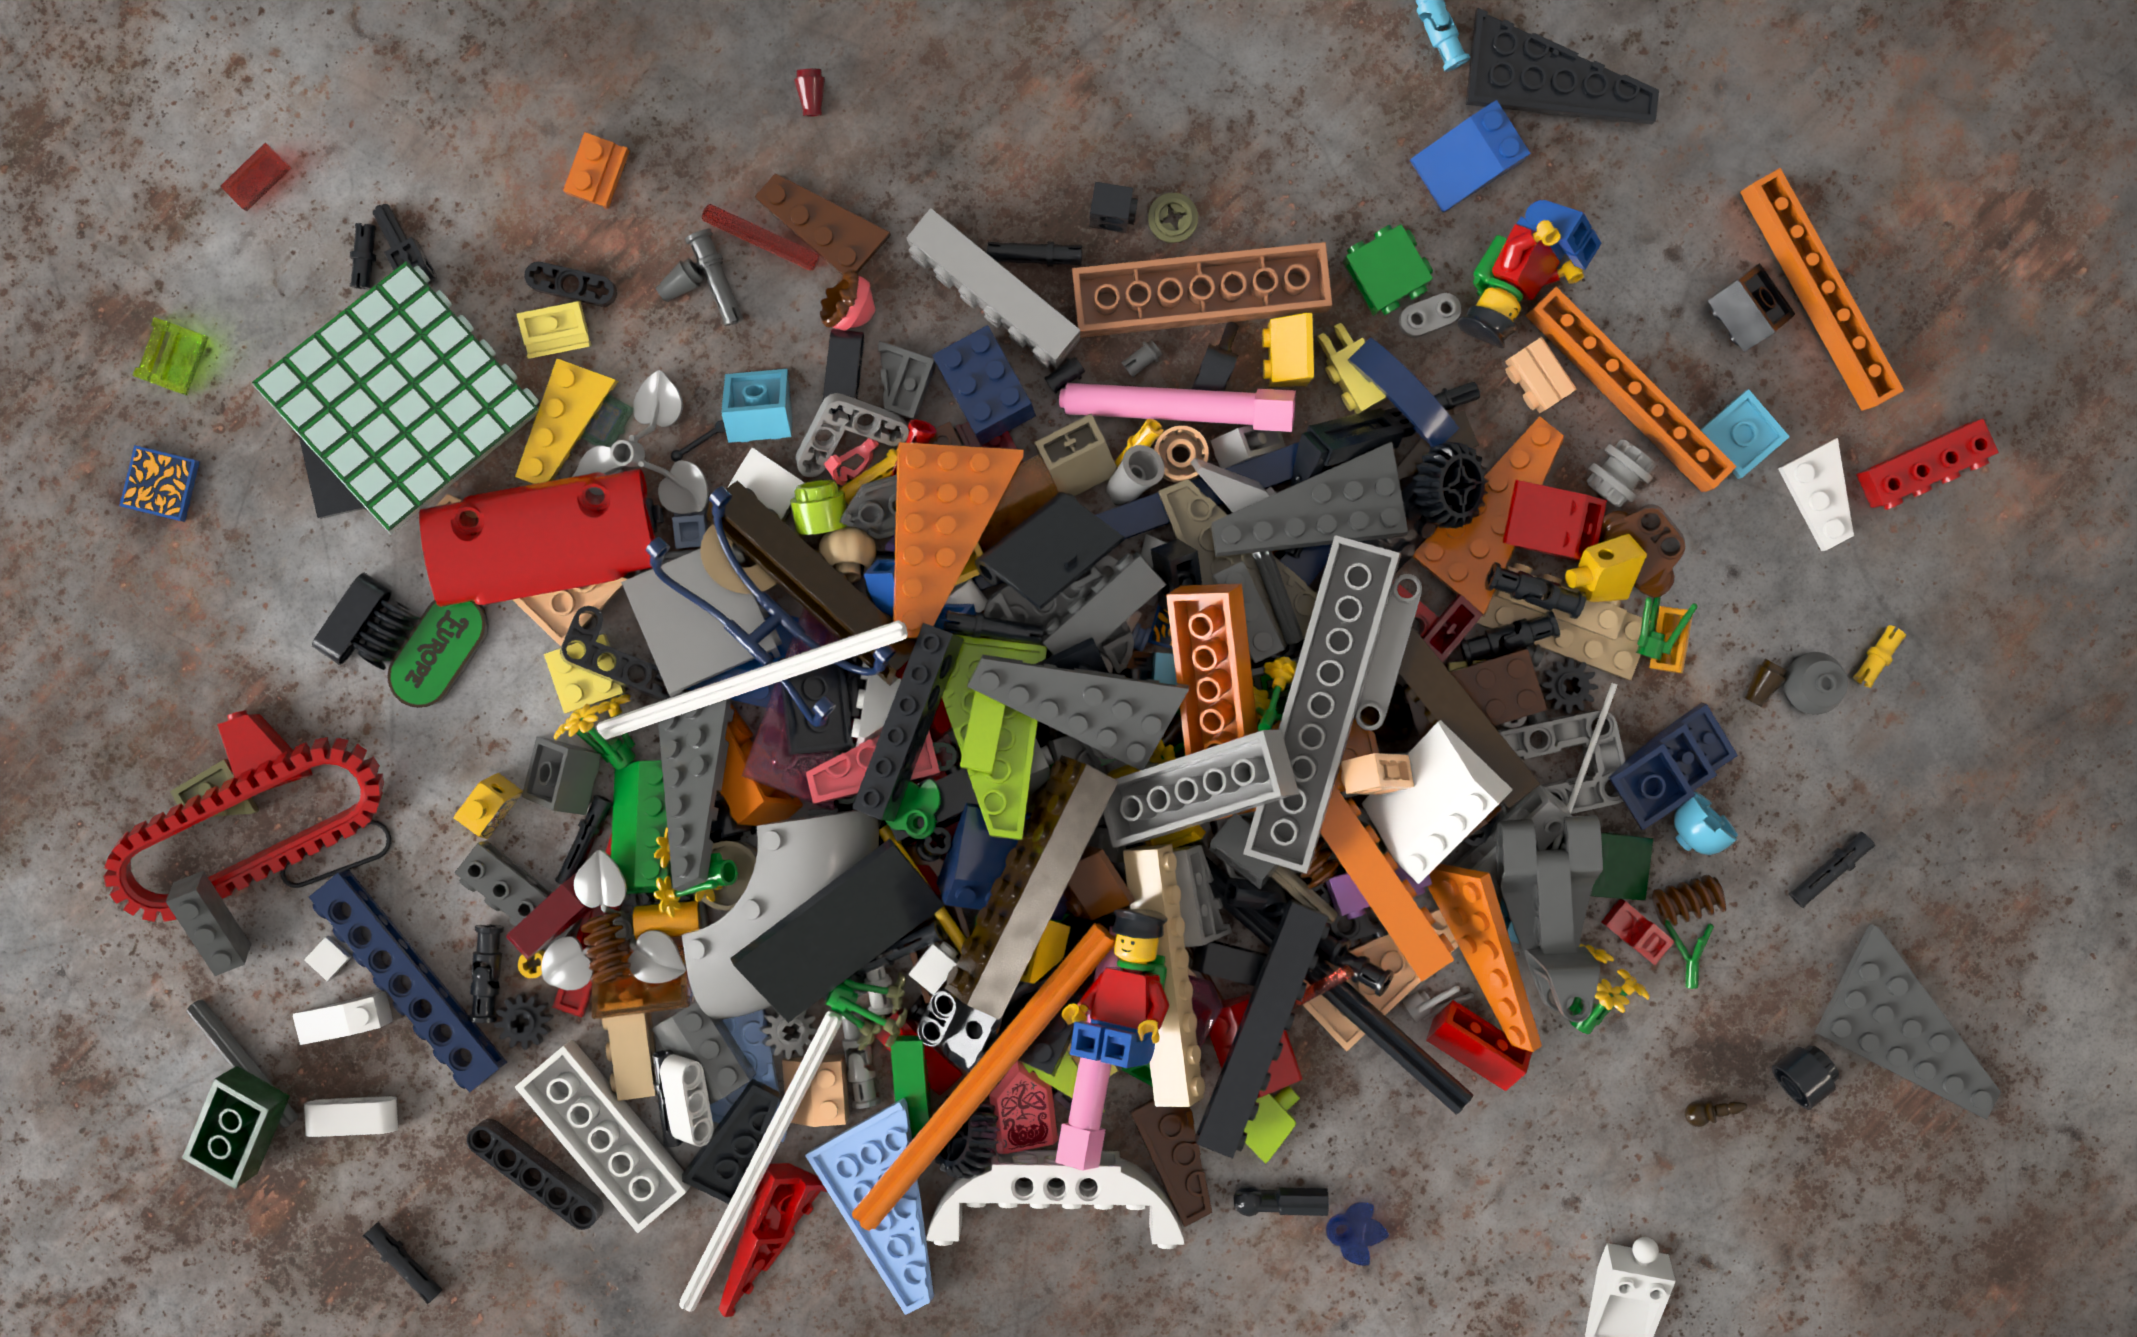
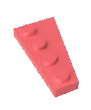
M930 731L910 781L940 774ZM880 735L806 772L813 805L858 794Z

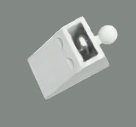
M1649 1237L1638 1238L1634 1242L1633 1248L1610 1243L1606 1244L1597 1269L1585 1337L1654 1336L1676 1281L1669 1255L1659 1253L1658 1245L1653 1239Z

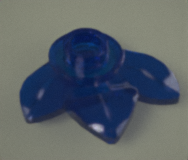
M1366 1202L1350 1205L1344 1214L1333 1216L1326 1225L1328 1239L1334 1245L1340 1246L1343 1257L1351 1263L1362 1266L1370 1264L1368 1246L1380 1243L1389 1236L1385 1227L1377 1220L1372 1219L1374 1205ZM1339 1225L1347 1226V1230L1343 1234L1336 1233V1228Z

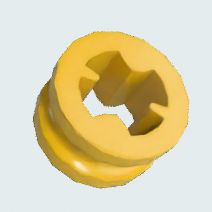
M540 950L534 955V960L539 958L541 961V965L536 967V971H532L533 967L528 968L527 961L531 960V958L527 960L523 955L520 956L518 969L524 977L537 978L542 975V960L545 951Z

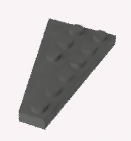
M1392 442L1212 522L1211 531L1215 557L1329 545L1333 543L1335 535L1355 541L1406 536L1408 528Z
M982 655L967 686L1139 770H1144L1189 691V685L1177 683V685L1159 683V680H1138L1112 673L1074 668V670L1063 669L1050 664H1044V666L1023 663L1022 660Z

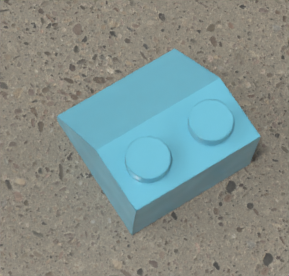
M788 369L725 374L721 413L728 443L791 437L792 408Z

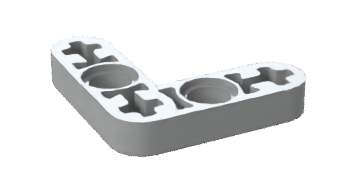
M830 394L823 400L797 451V467L799 472L806 477L820 475L826 468L824 463L832 456L845 430L886 445L898 446L899 442L907 440L909 434L907 423L899 414L844 394ZM839 405H842L843 411L838 410L835 414H832L831 408L837 409ZM863 414L874 416L873 422L866 426L858 424L857 420ZM896 426H899L900 431H893L892 434H889L888 428L894 429ZM821 430L832 432L831 438L827 441H818L815 436ZM813 448L816 449V462L806 465L805 460L810 461L814 455Z

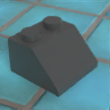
M537 736L522 797L553 811L586 815L588 805L592 800L595 777L600 768L601 754L587 748Z

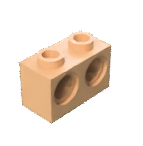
M1373 753L1341 761V779L1345 786L1346 794L1382 795L1414 787L1409 755Z

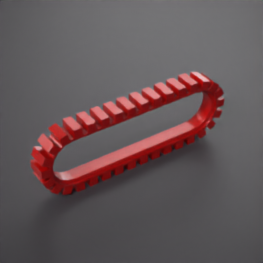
M328 737L315 739L311 749L306 742L295 747L292 754L286 751L278 755L274 763L268 760L260 764L256 772L251 768L243 772L238 781L233 777L225 781L220 789L218 786L206 790L202 798L198 794L188 799L185 806L180 803L170 808L167 815L162 812L153 816L149 824L145 820L135 825L130 833L127 831L118 840L108 856L104 867L108 869L104 875L105 886H114L109 895L116 904L128 899L123 910L132 916L140 908H143L142 920L155 922L160 912L164 922L176 920L177 918L166 903L169 894L149 891L135 880L131 871L132 857L140 851L312 767L322 764L338 765L347 769L357 779L360 786V798L350 808L209 876V880L222 899L232 895L235 887L238 891L248 887L253 878L258 882L266 878L270 870L275 874L285 869L288 860L293 865L303 860L306 852L309 856L319 852L323 843L328 848L338 843L341 834L346 839L356 834L358 826L364 828L372 820L373 814H376L383 795V773L377 774L380 765L374 756L363 761L367 750L359 744H356L351 752L347 751L349 742L347 739L336 738L332 748H330Z

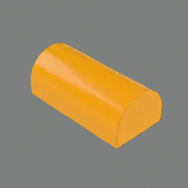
M1660 606L1655 632L1666 635L1664 641L1667 642L1688 610ZM1693 615L1674 643L1671 654L1663 653L1661 660L1651 658L1649 668L1683 674Z
M697 901L679 902L681 908L674 909L675 916L673 918L669 917L667 911L661 912L659 904L634 907L633 929L635 939L637 940L641 934L650 930H659L670 937H678L702 928L699 903Z

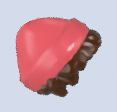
M855 270L845 272L842 279L834 287L826 289L827 298L820 301L822 306L820 318L822 323L828 328L833 327L843 331L856 328L869 322L875 313L870 282L859 276Z

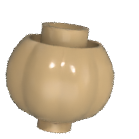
M846 526L842 529L826 533L819 543L818 551L836 571L842 572L848 578V581L853 583L861 579V564L864 565V573L871 567L876 557L877 548L874 539L867 532L854 526Z

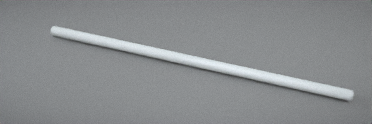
M1611 683L1567 804L1570 813L1573 810L1618 686L1615 683ZM1564 833L1554 840L1551 850L1559 848Z

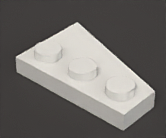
M1838 438L1778 468L1821 551H1826L1854 536Z

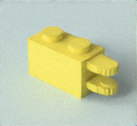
M1339 323L1334 328L1344 349L1336 352L1330 338L1325 333L1318 335L1317 338L1328 358L1326 360L1328 366L1325 370L1330 380L1334 384L1338 382L1344 393L1341 395V398L1349 411L1354 409L1355 413L1359 414L1387 397L1372 381L1369 383L1349 363L1348 359L1365 341L1361 338L1353 342L1345 326Z

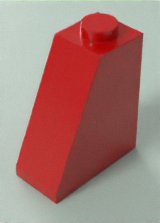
M247 710L227 715L228 721L217 724L233 775L237 781L243 772L251 768L256 772L260 764L268 760L274 763L278 755L286 751L292 754L294 751L260 714H248ZM308 769L267 790L312 776V771Z

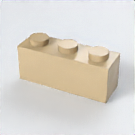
M649 997L612 1001L605 1006V1011L602 1012L603 1028L608 1030L610 1041L606 1044V1055L608 1061H612L614 1072L610 1075L611 1090L616 1092L617 1101L656 1096L657 1091L653 1088V1081L656 1079L652 1054L656 1052L654 1033L651 1029L653 1028L650 999Z

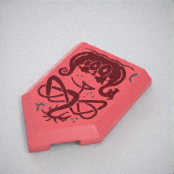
M1017 1060L1001 1082L989 1094L990 1104L995 1106L994 1115L998 1116L996 1127L1000 1130L997 1132L996 1139L999 1143L995 1144L996 1152L1000 1154L1049 1146L1058 1141L1052 1086L1039 1079L1035 1072L1029 1073L1023 1063Z

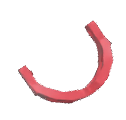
M868 438L863 444L840 457L836 454L831 456L824 465L835 482L843 486L848 481L847 477L854 479L868 468L873 459V451L879 444L877 441ZM856 454L864 458V462L856 470L842 466L840 476H838L836 469L841 463Z

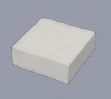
M326 936L304 960L326 981H329L352 956L332 937Z

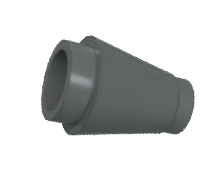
M688 258L684 262L680 260L660 284L656 286V290L664 301L669 302L700 287V282L704 280V276L691 259Z

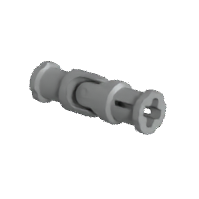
M853 1010L850 1012L861 1021H864L863 1015ZM842 1016L845 1038L842 1040L845 1061L849 1068L847 1074L848 1082L852 1083L855 1100L852 1102V1107L863 1109L880 1104V1098L876 1096L874 1078L876 1077V1071L872 1064L871 1044H868L863 1050L858 1049L855 1052H851V1048L859 1047L860 1044L857 1041L863 1034L858 1031L859 1027Z

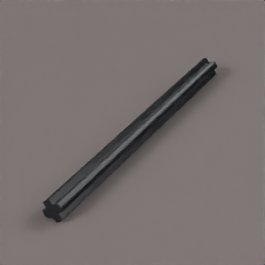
M1190 842L1179 847L1193 846V844ZM1205 856L1213 877V881L1209 885L1214 898H1220L1223 907L1270 948L1280 922L1276 918L1264 917L1261 910L1234 907L1226 904L1224 893L1226 883L1230 877ZM1318 956L1313 971L1308 970L1304 980L1454 1114L1460 1113L1474 1095Z

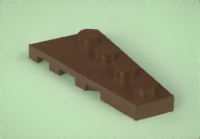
M776 173L755 196L758 202L842 275L848 270H855L858 273L891 236L889 231Z
M1153 1098L1130 1110L1129 1113L1181 1224L1186 1227L1211 1214L1212 1208L1205 1173L1202 1169L1200 1148L1195 1140V1123L1190 1107L1155 1106Z

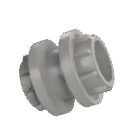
M1622 439L1615 446L1608 444L1604 449L1610 457L1602 467L1593 463L1588 468L1592 474L1587 479V485L1615 507H1621L1627 500L1631 503L1634 502L1637 496L1631 490L1639 480L1649 484L1653 479L1649 473L1654 468V461L1633 444Z

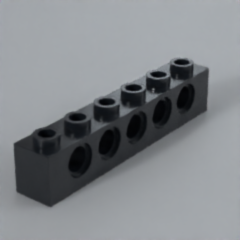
M923 623L856 796L853 809L880 820L895 821L963 644V638Z

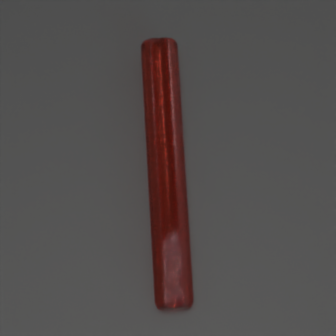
M708 204L703 210L702 220L710 225L809 271H813L818 264L819 255L809 249L712 204Z

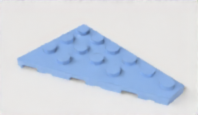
M902 1098L811 1149L805 1157L906 1315L930 1303L934 1297L918 1179L875 1230H865L861 1227L860 1222L852 1216V1211L912 1141L908 1105L906 1100Z

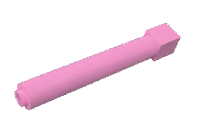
M1067 383L1066 389L1060 390L1059 406L1065 409V414L1087 416L1092 414V416L1244 424L1253 425V430L1292 432L1295 419L1296 391L1257 389L1256 393Z
M1111 926L1109 933L1116 937V933L1112 932L1113 927ZM1114 947L1096 967L1094 981L1106 967H1118L1117 961L1121 958L1115 955ZM1090 1014L1087 1016V1022L1091 1023ZM1080 1057L1068 1123H1062L1055 1162L1084 1171L1099 1168L1106 1130L1100 1128L1111 1064L1100 1062L1101 1060L1094 1061Z

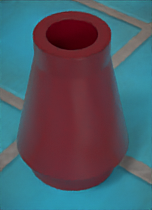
M816 68L797 70V78L794 79L803 109V116H821L825 84L822 70Z

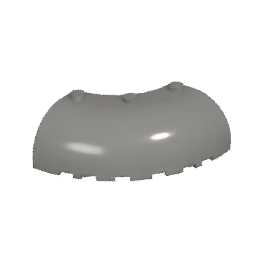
M858 810L789 818L757 826L758 846L756 863L749 884L739 901L724 917L714 924L682 934L690 986L698 1005L707 1016L715 1020L745 1016L772 1006L733 966L730 958L878 848L879 825L877 818Z

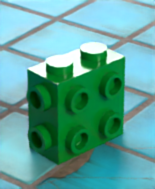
M1402 224L1395 228L1387 225L1374 234L1376 239L1366 245L1363 240L1354 244L1346 250L1348 255L1342 261L1373 316L1380 312L1384 316L1401 307L1399 301L1408 296L1411 300L1416 299L1428 291L1426 286L1433 280L1431 276L1433 269L1429 261L1425 257H1420L1415 248L1417 242L1414 235L1409 229L1405 231Z

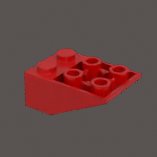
M1515 480L1502 543L1563 559L1580 561L1584 550L1599 542L1607 500Z

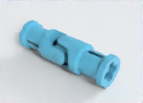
M1415 0L1418 5L1416 11L1424 22L1433 47L1438 48L1444 61V71H1452L1471 59L1470 55L1464 52L1459 42V32L1450 13L1445 8L1444 0Z

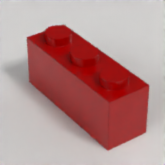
M1454 1000L1433 1018L1426 1039L1427 1042L1504 1091H1507L1527 1073L1532 1055L1531 1051L1511 1046L1503 1031Z

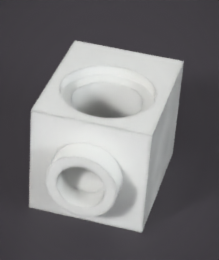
M944 941L941 945L935 942L911 969L909 976L934 995L946 981L952 967L957 965L959 961L956 958L958 952Z

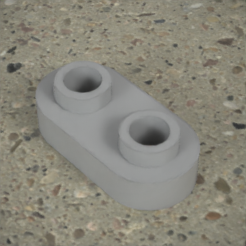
M1441 293L1406 307L1400 314L1399 327L1409 337H1420L1449 326L1461 314L1460 301L1450 293ZM1445 303L1450 306L1451 311L1449 314L1441 311V304ZM1412 315H1419L1421 317L1420 325L1412 323Z

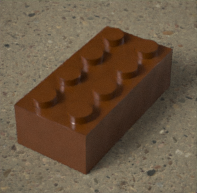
M1521 648L1450 671L1494 726L1547 710L1528 648ZM1406 693L1421 740L1433 728L1432 723L1424 715L1428 708L1421 700L1415 703Z

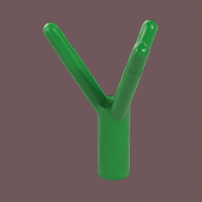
M1665 920L1666 929L1686 961L1685 987L1696 989L1698 988L1699 959L1714 926L1713 924L1707 925L1703 936L1697 940L1693 955H1690L1670 921Z

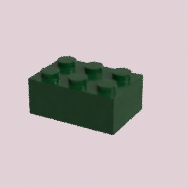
M235 1066L214 1079L182 1158L235 1189L258 1174L290 1096L239 1066Z

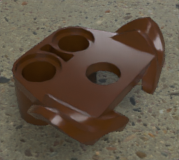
M1654 504L1645 505L1639 511L1632 514L1617 510L1606 515L1603 518L1599 543L1630 534L1647 553L1634 587L1649 597L1655 598L1666 594L1674 583L1673 567L1685 552V538L1664 510ZM1647 513H1655L1659 516L1660 523L1655 527L1649 528L1642 523V517ZM1666 538H1676L1680 543L1679 548L1674 552L1665 551L1661 544Z

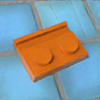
M584 132L563 191L568 195L609 209L630 150L627 147L619 146L611 141Z

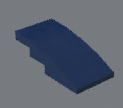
M1700 703L1641 747L1609 779L1640 829L1644 830L1694 797V790L1717 776L1715 771L1738 755L1708 705Z

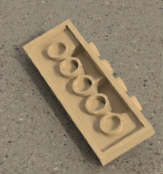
M1514 563L1513 567L1507 566L1505 568L1516 573L1523 571L1530 575L1533 570L1519 563ZM1548 574L1543 575V579L1561 585L1562 580ZM1561 586V588H1564V589H1567V590H1570V591H1573V592H1576V593L1579 591L1577 588L1569 589V588H1566V587ZM1496 590L1485 617L1482 616L1476 624L1492 629L1512 624L1524 618L1527 620L1535 619L1546 615V612L1549 610L1527 603L1524 599H1513L1510 597V594ZM1586 599L1584 609L1577 619L1570 618L1568 613L1552 609L1559 626L1560 637L1554 638L1550 636L1535 641L1534 646L1539 644L1542 649L1566 658H1573L1577 662H1586L1588 666L1625 680H1632L1641 655L1636 653L1641 633L1642 617L1620 608L1621 601L1619 600L1590 602Z

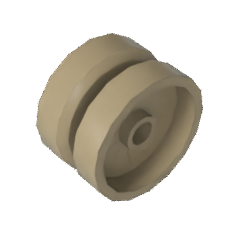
M725 840L713 843L711 854L721 853L723 860H732L737 866L738 875L734 884L723 886L719 890L713 889L715 894L714 902L709 901L704 895L702 901L710 907L730 911L746 890L753 874L757 856V847L748 842Z

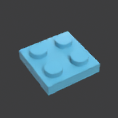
M1749 389L1741 393L1700 429L1737 466L1732 473L1738 479L1743 478L1790 437Z

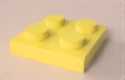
M598 635L596 642L610 647L607 635ZM579 643L569 645L566 649L569 657L573 659H580L584 656V648ZM560 649L544 654L564 714L582 708L585 704L593 705L626 693L622 685L568 665L561 658ZM602 654L597 659V664L603 671H611L614 668V659L610 655Z

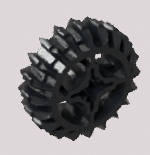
M1444 442L1435 447H1430L1429 452L1422 455L1423 463L1416 465L1419 473L1417 476L1412 477L1417 481L1416 488L1412 491L1417 493L1414 503L1421 506L1419 514L1426 517V522L1439 526V528L1456 529L1472 523V518L1479 516L1478 508L1485 506L1483 496L1488 494L1485 490V483L1489 480L1484 478L1487 468L1481 465L1483 457L1476 455V449L1470 448L1467 444Z
M986 1097L936 1156L935 1163L940 1164L941 1171L946 1172L948 1176L970 1179L974 1175L982 1174L985 1171V1167L991 1166L990 1157L996 1156L994 1148L995 1144L999 1143L996 1137L1000 1129L996 1127L998 1116L994 1115L995 1106L990 1104L989 1098Z

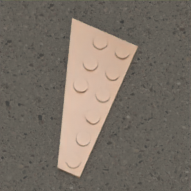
M1437 908L1430 911L1436 921L1431 925L1438 936L1444 933L1454 949H1456L1458 944L1440 909ZM1389 934L1380 938H1372L1348 949V952L1355 956H1367L1374 965L1385 971L1390 969L1394 972L1389 987L1380 997L1375 995V990L1361 982H1353L1349 977L1350 974L1324 961L1384 1015L1393 1009L1421 982ZM1304 980L1303 982L1307 983V987L1302 1000L1299 1002L1348 1051L1365 1033Z

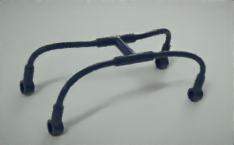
M723 486L717 488L709 497V501L713 504L712 514L719 542L736 574L755 595L757 602L771 614L753 632L748 634L733 619H728L714 606L674 581L662 570L663 557L668 552L670 546L661 537L655 538L647 546L646 552L650 555V565L658 578L724 625V629L754 656L761 665L766 666L774 663V658L758 643L780 624L796 639L802 640L811 649L821 647V645L805 633L806 630L776 601L754 584L736 559L726 538L722 523L726 505L732 499V495ZM890 644L878 648L873 654L875 662L872 668L861 667L845 660L835 662L834 664L853 673L873 676L886 669L888 661L894 656L896 650ZM790 680L780 681L811 725L820 727L826 723L828 715L836 706L827 696L821 698L814 705L812 711L815 715H813Z

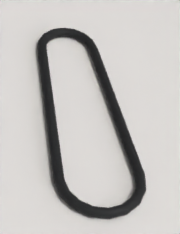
M371 820L367 825L372 824L380 827L387 839L386 846L379 854L297 884L290 882L286 878L285 871L290 864L288 860L285 869L280 871L281 879L289 887L300 888L336 875L339 872L377 860L384 856L390 848L392 840L390 831L381 822Z

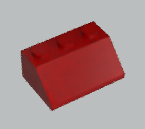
M1251 994L1218 1001L1203 1012L1221 1069ZM1285 1030L1279 1041L1283 1043L1281 1054L1277 1061H1271L1268 1072L1271 1073L1269 1084L1265 1091L1260 1090L1257 1098L1303 1079L1287 1031Z

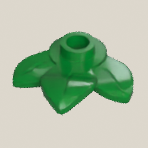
M929 779L921 787L910 781L895 821H886V823L894 830H906L908 835L915 839L929 837L935 829L936 820L934 814L941 802L940 791L935 781ZM919 817L924 819L923 828H920L917 824Z

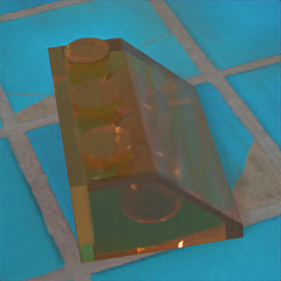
M1040 454L1018 465L978 541L983 553L1059 493Z
M683 945L677 946L680 956L686 965ZM629 952L620 961L628 963V958L633 952ZM627 968L623 971V975H632L628 979L608 984L592 982L593 1019L687 1008L690 1006L694 995L687 971L668 982L646 983L636 978L630 969Z

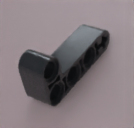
M584 606L578 609L570 623L560 649L561 658L565 663L657 700L663 701L671 698L668 691L665 694L661 692L662 687L653 683L650 685V689L645 687L651 679L652 672L656 673V676L653 678L654 680L663 682L656 665L596 642L603 625V616L599 609L593 606ZM584 613L592 614L596 619L595 628L590 630L582 628L579 624V616ZM573 642L581 644L585 651L584 656L580 659L569 657L566 650L568 644ZM607 654L614 659L615 664L611 671H603L599 668L597 659L600 655ZM631 666H638L644 671L642 682L634 683L630 681L627 673Z

